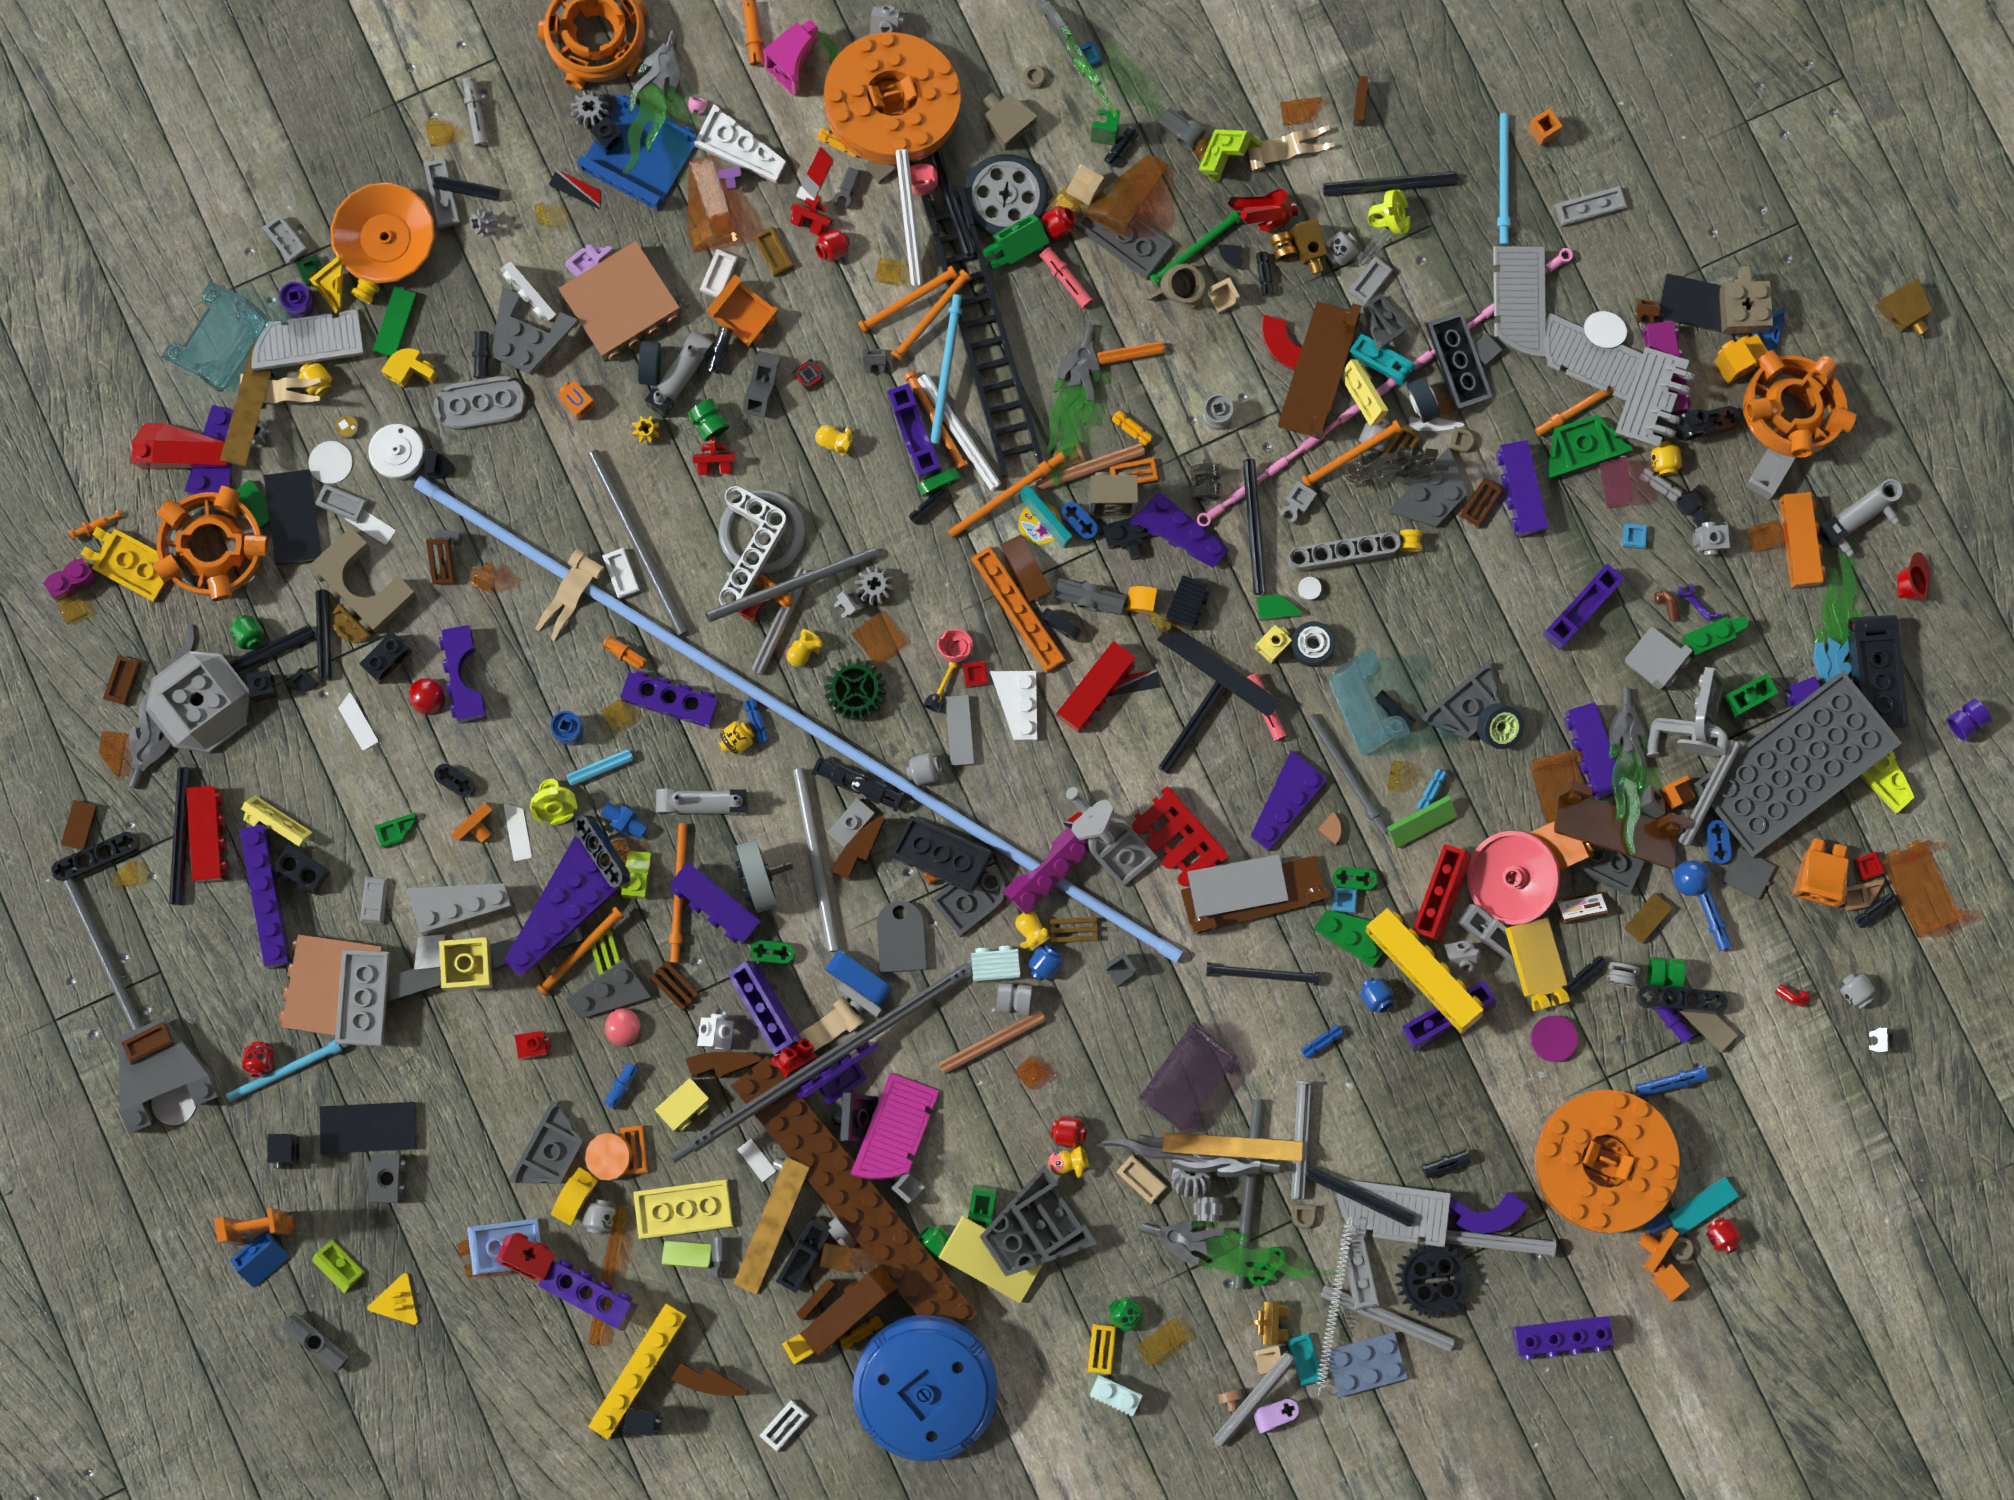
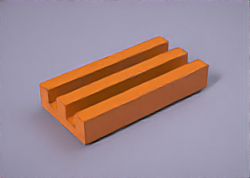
M1154 458L1109 466L1111 475H1118L1115 473L1117 470L1151 464V468L1132 471L1131 473L1137 476L1153 473V476L1138 478L1137 485L1159 481Z
M644 1126L620 1128V1136L625 1138V1140V1132H630L633 1169H628L624 1175L649 1173ZM635 1131H639L642 1168L638 1167Z

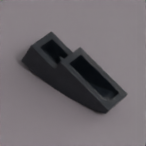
M816 1215L811 1218L776 1280L777 1283L797 1293L831 1234L828 1231L831 1228L828 1222Z

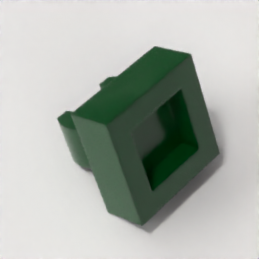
M317 255L296 264L307 287L312 285L309 279L323 269Z

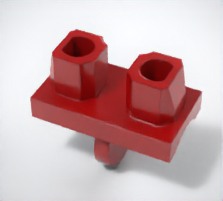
M819 195L814 200L810 198L805 199L804 204L811 206V208H807L799 203H792L790 208L793 211L790 223L802 227L806 217L813 220L809 231L818 236L824 233L827 226H831L834 219L817 212V210L825 213L827 210V206L821 204L822 197Z
M710 437V444H702V451H711V453L694 454L693 463H696L698 475L711 474L710 462H719L720 474L732 473L735 452L716 453L717 450H725V443L716 444L715 437Z
M803 1038L798 1041L796 1046L792 1048L786 1047L781 1050V1054L773 1057L770 1064L778 1067L787 1078L818 1057L812 1052L814 1046L807 1039Z

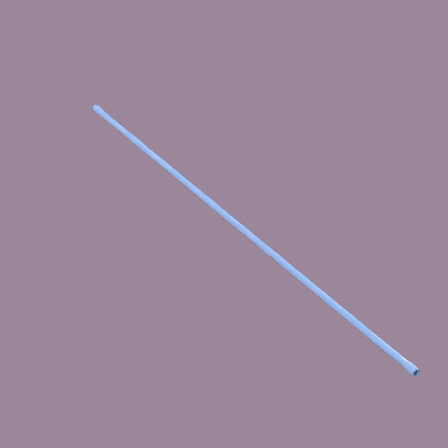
M420 476L415 482V489L442 503L560 578L564 579L570 571L447 494L424 477ZM589 583L583 591L1029 871H1033L1040 865L1039 862L592 583ZM1062 878L1055 885L1061 891L1153 947L1174 963L1178 961L1183 953L1179 948L1160 939L1066 879Z

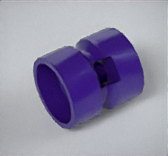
M290 282L282 287L279 299L286 312L293 318L308 317L314 309V300L308 289L299 282Z
M1974 698L1962 706V711L1957 710L1947 718L1950 729L1964 742L1977 733L1976 729H1983L1992 722L1988 710L1980 701Z

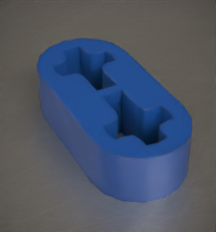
M1068 502L1064 504L1061 510L1063 521L1080 539L1085 541L1094 539L1098 529L1095 521L1077 503ZM1066 509H1076L1075 515L1078 518V520H1076L1073 516H1070L1069 518L1066 517ZM1082 522L1086 527L1091 525L1092 534H1083V527L1080 523Z
M1713 821L1706 828L1708 856L1713 864L1723 865L1731 857L1729 829L1723 821ZM1715 825L1718 826V829L1723 830V833L1719 834V841H1717L1716 834L1711 832ZM1719 844L1721 852L1726 854L1722 857V860H1719L1718 856H1714V853L1718 851Z

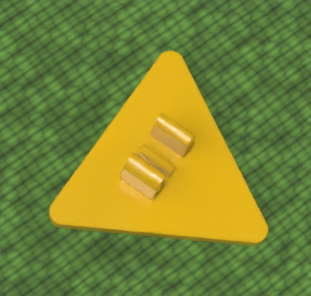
M403 1273L367 1307L368 1311L416 1325L418 1319L409 1275Z

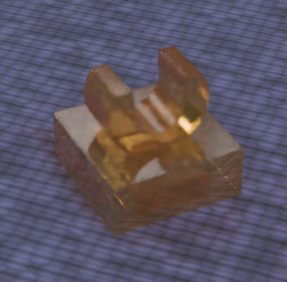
M485 562L482 568L474 565L470 572V584L491 593L495 586V575L493 574L494 571H492L494 565Z
M1030 1056L1014 1071V1074L1031 1089L1047 1072Z

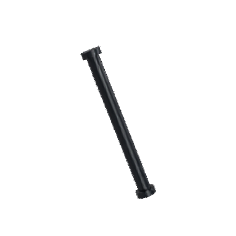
M1207 962L1206 976L1211 977L1212 974L1313 983L1314 986L1319 985V972L1311 974L1216 966Z

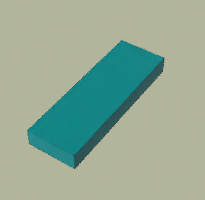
M1026 485L1021 489L1018 496L1019 499L1060 546L1064 548L1069 544L1072 534L1031 487Z
M1723 1177L1668 1214L1667 1217L1679 1233V1236H1681L1739 1196L1728 1179Z

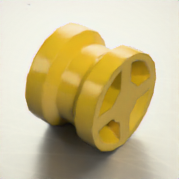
M358 279V286L353 288L351 294L361 301L371 304L374 293H377L380 287L373 282Z
M1412 529L1400 531V537L1402 538L1400 551L1420 552L1423 550V545L1420 543L1423 537L1422 531Z

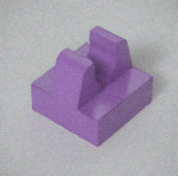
M740 167L718 170L719 179L726 178L727 189L736 188L735 177L741 176Z

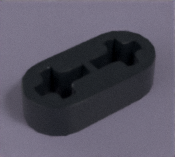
M1046 608L1040 616L1043 622L1074 642L1082 634L1081 629L1049 608Z
M441 764L436 767L434 777L440 785L463 798H468L475 793V782L469 776L449 764ZM449 769V774L454 779L452 781L447 778L441 780L440 772H445ZM457 781L464 784L469 781L468 786L470 790L460 792L461 787L456 784Z

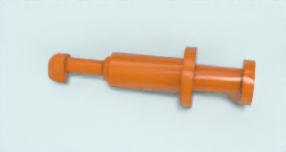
M116 510L114 515L107 518L101 517L88 524L82 522V528L69 530L73 541L76 540V537L85 533L89 537L91 536L90 532L94 531L96 527H104L109 521L120 518L122 515L121 511Z

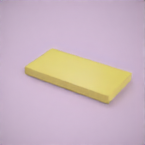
M728 1179L633 1192L639 1239L734 1227Z
M962 1216L941 1251L939 1258L1016 1302L1021 1303L1043 1264L1005 1277L979 1237L986 1229Z

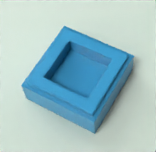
M1624 523L1622 547L1645 550L1648 525Z
M1333 888L1332 911L1355 914L1357 890Z

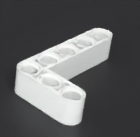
M732 486L726 491L725 500L728 507L732 511L758 524L759 527L720 592L719 601L721 606L725 605L724 599L728 595L735 596L736 600L747 596L787 526L786 516L781 509L738 486ZM739 494L742 496V500L739 503H732L730 501L731 496ZM759 505L762 507V511L754 515L750 512L751 507ZM774 516L782 518L781 524L777 526L772 525L770 520ZM762 536L771 538L770 543L767 545H761L758 541ZM755 555L759 557V562L756 565H749L747 563V559L750 556ZM744 575L748 578V581L744 585H738L735 582L738 576Z

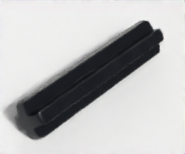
M435 175L433 178L432 187L434 189L492 201H498L500 196V189L496 187Z

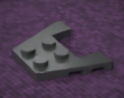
M503 288L491 357L533 375L552 355L553 349L559 343H563L566 340V335L573 328L576 329L580 321L560 312L550 333L514 318L523 299L519 294Z

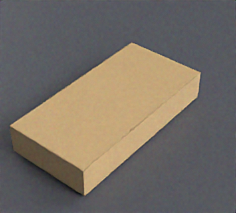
M1133 1155L1116 1172L1150 1204L1167 1187Z

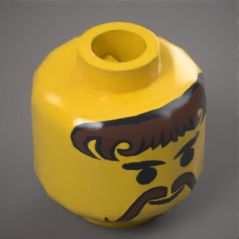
M734 721L720 732L722 741L719 744L727 754L731 752L734 755H740L753 744L752 737L755 735L744 721L742 723Z

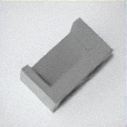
M1767 448L1745 486L1769 500L1776 492L1796 457L1782 455Z

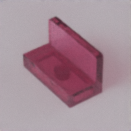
M1626 455L1621 456L1618 460L1600 462L1599 468L1606 508L1628 506L1633 500Z

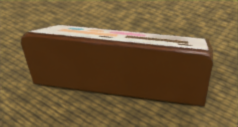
M1602 891L1556 901L1561 924L1609 913Z

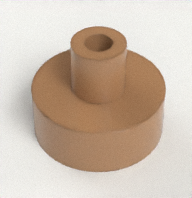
M1241 1389L1217 1394L1219 1403L1227 1402L1229 1411L1237 1410L1236 1400L1243 1398Z

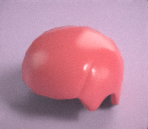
M923 163L910 166L913 195H928L936 189L938 175L933 165Z
M961 629L946 630L942 637L937 639L938 652L948 662H963L973 651L972 638L966 631Z
M624 1008L611 1012L605 1023V1033L608 1040L615 1046L622 1047L634 1043L640 1033L641 1023L638 1015L630 1009Z

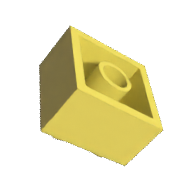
M488 938L439 941L441 986L443 990L454 991L493 987L490 940Z

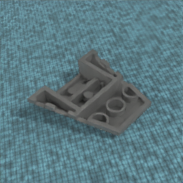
M1046 1165L1037 1172L979 1236L1005 1277L1097 1245L1085 1224L1080 1225L1056 1189L1058 1184Z

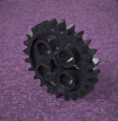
M1417 1244V1252L1410 1248L1408 1251L1411 1256H1402L1406 1263L1397 1264V1267L1402 1270L1401 1273L1395 1274L1396 1277L1401 1278V1282H1397L1395 1286L1402 1287V1290L1397 1295H1405L1406 1298L1402 1303L1410 1302V1311L1418 1308V1316H1421L1424 1311H1426L1427 1318L1429 1319L1432 1317L1433 1312H1435L1437 1319L1441 1318V1311L1446 1316H1450L1449 1308L1458 1311L1456 1303L1465 1304V1301L1461 1298L1462 1295H1470L1465 1290V1287L1472 1286L1470 1282H1466V1278L1471 1277L1472 1274L1465 1273V1269L1470 1265H1462L1461 1261L1464 1259V1255L1457 1258L1455 1255L1458 1249L1449 1252V1244H1445L1443 1248L1425 1245V1249L1421 1244ZM1440 1260H1445L1449 1264V1270L1446 1273H1441L1438 1270L1437 1266ZM1417 1263H1422L1426 1268L1423 1276H1418L1414 1272V1267ZM1431 1273L1434 1274V1277L1454 1276L1453 1280L1436 1282L1435 1287H1433L1432 1283L1416 1285L1412 1283L1413 1280L1430 1278L1432 1276ZM1445 1283L1450 1284L1453 1289L1452 1295L1449 1297H1445L1441 1293V1287ZM1422 1286L1429 1290V1297L1426 1300L1420 1299L1417 1294L1418 1289Z

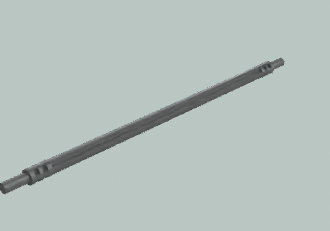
M972 962L967 965H961L952 973L950 972L938 982L712 1127L704 1130L701 1134L696 1135L693 1139L688 1140L689 1143L670 1155L672 1162L675 1164L693 1151L695 1153L698 1152L701 1148L706 1147L718 1137L953 986L955 987L967 977L969 978L972 976Z

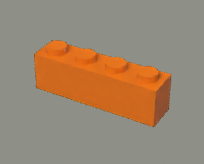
M1811 492L1785 494L1779 499L1791 589L1817 587L1824 582L1823 579L1826 578V571L1824 565L1821 566L1820 557L1823 555L1821 543H1818L1817 538L1820 528L1818 521H1815L1814 517L1816 501L1812 498Z

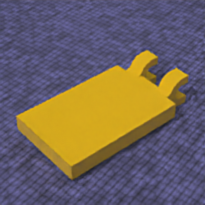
M96 527L92 535L104 542L99 553H96L85 546L81 553L85 559L95 563L92 569L142 597L155 602L166 583L163 582L153 564L159 561L157 551L117 529H114L113 533L110 534Z
M1548 917L1505 928L1524 997L1531 996L1533 1011L1551 1007L1550 1001L1546 996L1549 993L1552 1006L1569 1002L1568 993L1562 988V986L1567 985Z

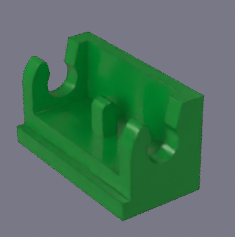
M1104 109L1098 110L1097 114L1106 116L1107 121L1103 123L1093 121L1090 142L1114 146L1119 126L1120 110H1116V112Z

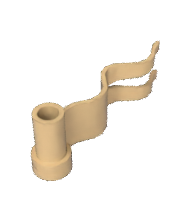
M1330 125L1310 131H1296L1281 138L1261 141L1260 136H1254L1263 144L1261 148L1247 147L1246 151L1248 152L1252 171L1265 169V163L1283 161L1302 153H1316L1335 147L1334 142L1319 145L1299 142L1314 138L1331 130Z
M240 374V385L242 382L243 374ZM282 378L280 380H269L263 403H281L282 401L309 403L320 401L321 396L288 391L287 388L311 387L321 383L322 378Z
M576 549L570 557L568 564L572 568L561 582L554 600L544 611L535 628L540 631L550 616L564 604L565 606L555 623L551 639L554 641L566 620L574 612L581 594L593 577L598 579L604 570L603 566L586 557V553L579 549Z
M842 997L833 1004L835 1007L833 1011L799 1033L801 1039L809 1040L814 1046L812 1052L826 1045L845 1030L851 1033L865 1023L860 1014L857 1015L845 997Z

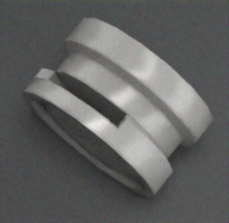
M1609 963L1608 969L1610 973L1606 976V982L1609 983L1610 980L1613 985L1638 988L1639 981H1637V978L1641 975V968L1623 963Z

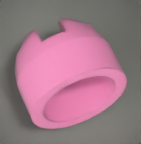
M689 97V111L693 113L695 109L698 110L697 115L702 114L706 109L707 100L699 97Z

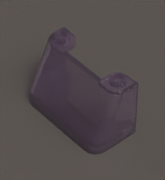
M1193 1021L1137 1101L1181 1133H1184L1186 1129L1191 1131L1198 1122L1195 1116L1227 1072L1232 1074L1238 1066L1239 1062L1236 1061L1238 1056Z

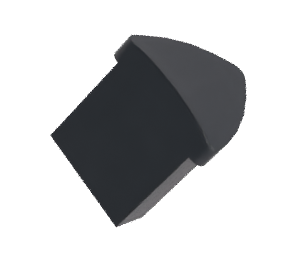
M428 449L424 472L428 475L429 479L442 478L455 471V466L447 457L440 454L437 450Z

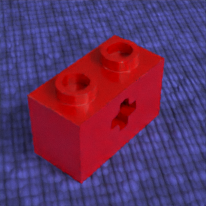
M515 1232V1234L506 1235L495 1262L537 1282L544 1280L555 1253L549 1251L547 1245L539 1242L534 1244L528 1241L526 1235Z

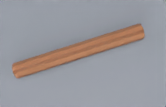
M1142 443L1051 473L1046 477H1040L1036 480L1039 491H1043L1107 469L1109 466L1145 455L1144 446Z
M1038 1010L939 1062L942 1073L946 1074L1045 1022L1042 1011Z

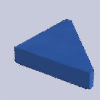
M1784 307L1772 314L1773 326L1767 333H1749L1751 337L1758 334L1768 352L1774 350L1776 353L1786 311Z

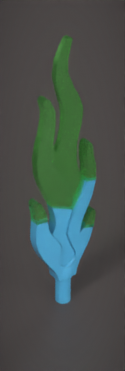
M1851 540L1849 542L1851 549L1853 548V545L1855 543L1854 540ZM1842 552L1840 559L1843 578L1840 597L1835 602L1839 577L1836 568H1832L1830 570L1831 580L1821 605L1822 622L1828 645L1826 653L1823 631L1821 628H1817L1815 631L1816 642L1813 658L1822 685L1842 670L1847 675L1851 671L1850 657L1845 663L1844 660L1849 653V608L1857 586L1850 557ZM1859 609L1853 611L1852 617H1859Z

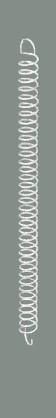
M1351 1218V1225H1350V1226H1343L1344 1228L1349 1229V1230H1343L1344 1233L1350 1234V1233L1345 1232V1231H1353L1352 1229L1347 1228V1227H1351V1226H1352V1218ZM1350 1234V1235H1342V1236L1345 1237V1238H1348V1237H1346V1236H1352V1234ZM1351 1238L1341 1239V1241L1346 1242V1241H1344V1240H1352V1239H1351ZM1342 1243V1244H1340V1245H1341V1246L1350 1245L1351 1243H1349V1244ZM1342 1250L1344 1252H1340L1339 1254L1345 1257H1338V1259L1343 1261H1338L1337 1263H1347V1260L1341 1258H1349L1348 1256L1343 1255L1349 1254V1252ZM1339 1263V1264L1344 1265V1266H1336L1337 1268L1342 1269V1270H1336V1272H1337V1273H1340V1274H1343V1273L1338 1272V1271H1346L1345 1269L1340 1268V1267H1347V1265L1342 1264V1263ZM1343 1274V1275H1335V1276L1338 1277V1278H1341V1277H1339V1276H1345V1274ZM1344 1278L1334 1279V1281L1339 1282V1281H1337V1280H1345V1279H1344ZM1337 1286V1287H1339V1288H1333V1290H1335V1289H1343V1288L1340 1287V1286ZM1335 1290L1337 1292L1332 1293L1333 1295L1338 1297H1331V1299L1336 1301H1331L1330 1303L1337 1306H1329L1330 1308L1335 1309L1329 1310L1330 1313L1339 1311L1338 1309L1333 1307H1340V1305L1335 1303H1340L1341 1301L1334 1298H1342L1341 1296L1336 1295L1342 1294L1341 1291ZM1331 1317V1318H1333V1319H1328L1327 1321H1329V1322H1331V1323H1334V1324H1326L1327 1326L1332 1327V1328H1326V1330H1327V1331H1330V1332H1333V1331L1328 1330V1329H1332V1330L1336 1329L1335 1327L1330 1326V1325H1337V1323L1332 1322V1321H1336V1320H1338V1319H1337V1318H1334V1317ZM1333 1332V1333H1325V1334L1328 1335V1336H1331V1335H1329V1334H1335V1332ZM1334 1336L1324 1337V1339L1329 1340V1339H1327V1338H1335V1337H1334ZM1329 1340V1341H1331V1342H1323V1343H1324V1344L1333 1343L1334 1341ZM1327 1344V1345H1329V1346H1323V1348H1325V1347H1333V1346L1330 1345V1344ZM1325 1348V1349L1330 1350V1351H1322L1323 1353L1328 1354V1355H1321V1357L1326 1358V1359H1329V1358L1324 1357V1356H1331V1354L1326 1353V1352H1332V1350H1331V1349H1328V1348ZM1329 1359V1360H1320V1361H1321V1362H1324V1363H1327V1362H1325V1361H1330L1331 1359ZM1325 1367V1368H1327V1369H1322V1368L1318 1369V1370H1320V1371H1322V1372H1325V1373H1318V1375L1323 1376V1377H1326V1376L1321 1375V1374H1328V1372L1323 1371V1370H1329V1368H1328V1367ZM1318 1377L1317 1379H1318V1380H1321V1381H1324V1380H1322V1379H1327V1377H1326V1378ZM1324 1381V1382H1316V1384L1322 1385V1384H1320V1383H1327V1382H1326V1381ZM1322 1385V1386H1324V1387H1320V1388H1319V1394H1318V1396L1320 1395V1390H1321V1388H1325V1387H1326L1325 1385Z

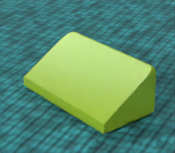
M333 1240L322 1247L312 1259L313 1263L343 1293H346L365 1274Z
M664 1241L663 1265L710 1268L711 1244Z

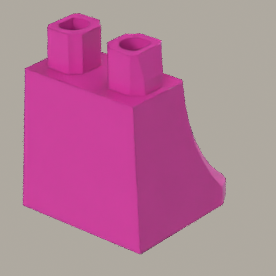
M810 19L802 25L796 22L764 49V67L793 96L799 93V78L802 67L812 53V45L818 40L816 34L818 27Z

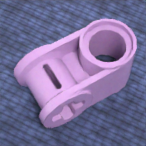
M1283 1399L1273 1404L1270 1403L1256 1408L1252 1415L1259 1433H1263L1295 1419L1299 1408L1293 1400ZM1285 1403H1288L1289 1406H1294V1410L1291 1411L1292 1415L1289 1417L1286 1413H1281Z

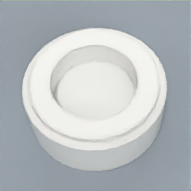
M1306 577L1298 585V594L1306 601L1315 600L1321 593V584L1314 577Z

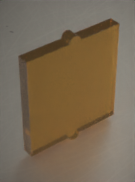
M882 611L870 620H865L864 624L851 634L876 666L888 656H893L894 652L906 643V640Z

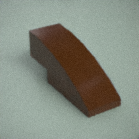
M1019 535L1000 544L1029 604L1051 595V590L1022 536Z
M879 816L868 823L850 840L837 858L831 870L832 874L849 881L857 861L868 862L885 822L884 817Z
M734 1051L710 1052L685 1058L693 1078L715 1070L718 1079L757 1065L762 1060L758 1055Z
M680 1363L671 1380L684 1387L712 1395L743 1396L748 1392L709 1367H705L702 1374L684 1363Z

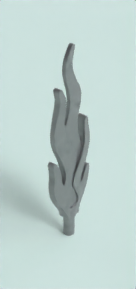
M189 624L185 644L168 660L164 670L192 650L195 641L192 624ZM149 690L139 707L140 740L135 726L131 728L129 737L133 760L132 768L134 771L128 787L137 789L143 772L146 773L152 765L158 762L172 745L166 736L160 740L162 731L146 711Z
M1138 1135L1137 1141L1140 1143L1127 1139L1103 1141V1146L1124 1147L1149 1159H1172L1171 1167L1188 1172L1208 1173L1217 1171V1176L1238 1177L1259 1173V1171L1279 1173L1280 1164L1264 1162L1256 1158L1162 1152V1148L1157 1147H1163V1137Z

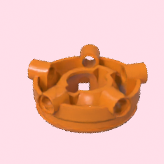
M553 0L551 2L545 20H539L538 40L546 42L551 58L567 74L564 81L568 85L577 89H583L585 82H604L617 78L625 72L631 77H635L641 71L644 60L640 58L646 38L643 18L649 15L642 0H619L621 7L616 3V0H572L570 3H567V0ZM560 6L564 8L561 20L558 14H555ZM580 13L586 18L591 16L604 17L612 24L614 38L608 44L600 46V51H589L588 47L579 44L576 36L578 28L573 20ZM625 16L631 25L637 22L636 34L632 44L628 41L625 44L624 41L626 35ZM562 35L566 46L558 51L553 42H559ZM572 51L579 57L588 60H600L608 57L610 60L615 59V61L603 66L590 67L589 62L571 55L566 59L565 56Z
M1770 350L1757 360L1760 369L1752 377L1745 391L1743 413L1751 432L1763 445L1782 455L1804 458L1827 447L1841 431L1850 432L1857 415L1847 410L1845 393L1840 383L1833 376L1838 367L1832 358L1822 356L1815 362L1801 356L1788 355L1778 357L1774 350ZM1779 374H1786L1800 378H1784L1770 384L1768 387L1764 386L1770 381L1776 379ZM1785 389L1786 393L1800 398L1809 411L1816 409L1814 415L1806 419L1795 418L1791 423L1785 420L1780 415L1784 410L1781 403L1782 391ZM1755 394L1759 395L1760 398L1755 399ZM1822 397L1829 411V415L1826 417L1823 430L1820 429L1825 413ZM1812 437H1813L1818 443H1812Z
M221 486L218 493H198L178 503L168 499L162 504L157 512V515L163 519L157 535L159 561L153 564L163 582L172 579L178 586L188 592L201 596H211L212 601H221L231 598L232 592L241 588L252 578L260 564L261 557L268 554L269 540L268 536H262L260 527L252 513L238 501L241 493L229 487ZM210 505H214L218 511L237 517L240 512L249 520L255 535L244 536L242 530L234 525L235 523L232 519L224 515L211 514ZM205 506V515L196 517L185 526L183 531H179L191 518L189 512ZM217 525L225 531L228 538L236 540L235 551H226L216 561L203 562L193 556L191 550L188 549V541L192 539V533L200 526ZM173 530L177 531L176 540L170 541ZM169 547H176V552L179 554L181 562L190 569L194 576L199 578L197 587L181 580L186 574L172 554L169 555ZM245 556L252 560L244 574L232 582L229 578L228 570L234 565L240 568L245 560ZM205 580H207L209 589H203Z

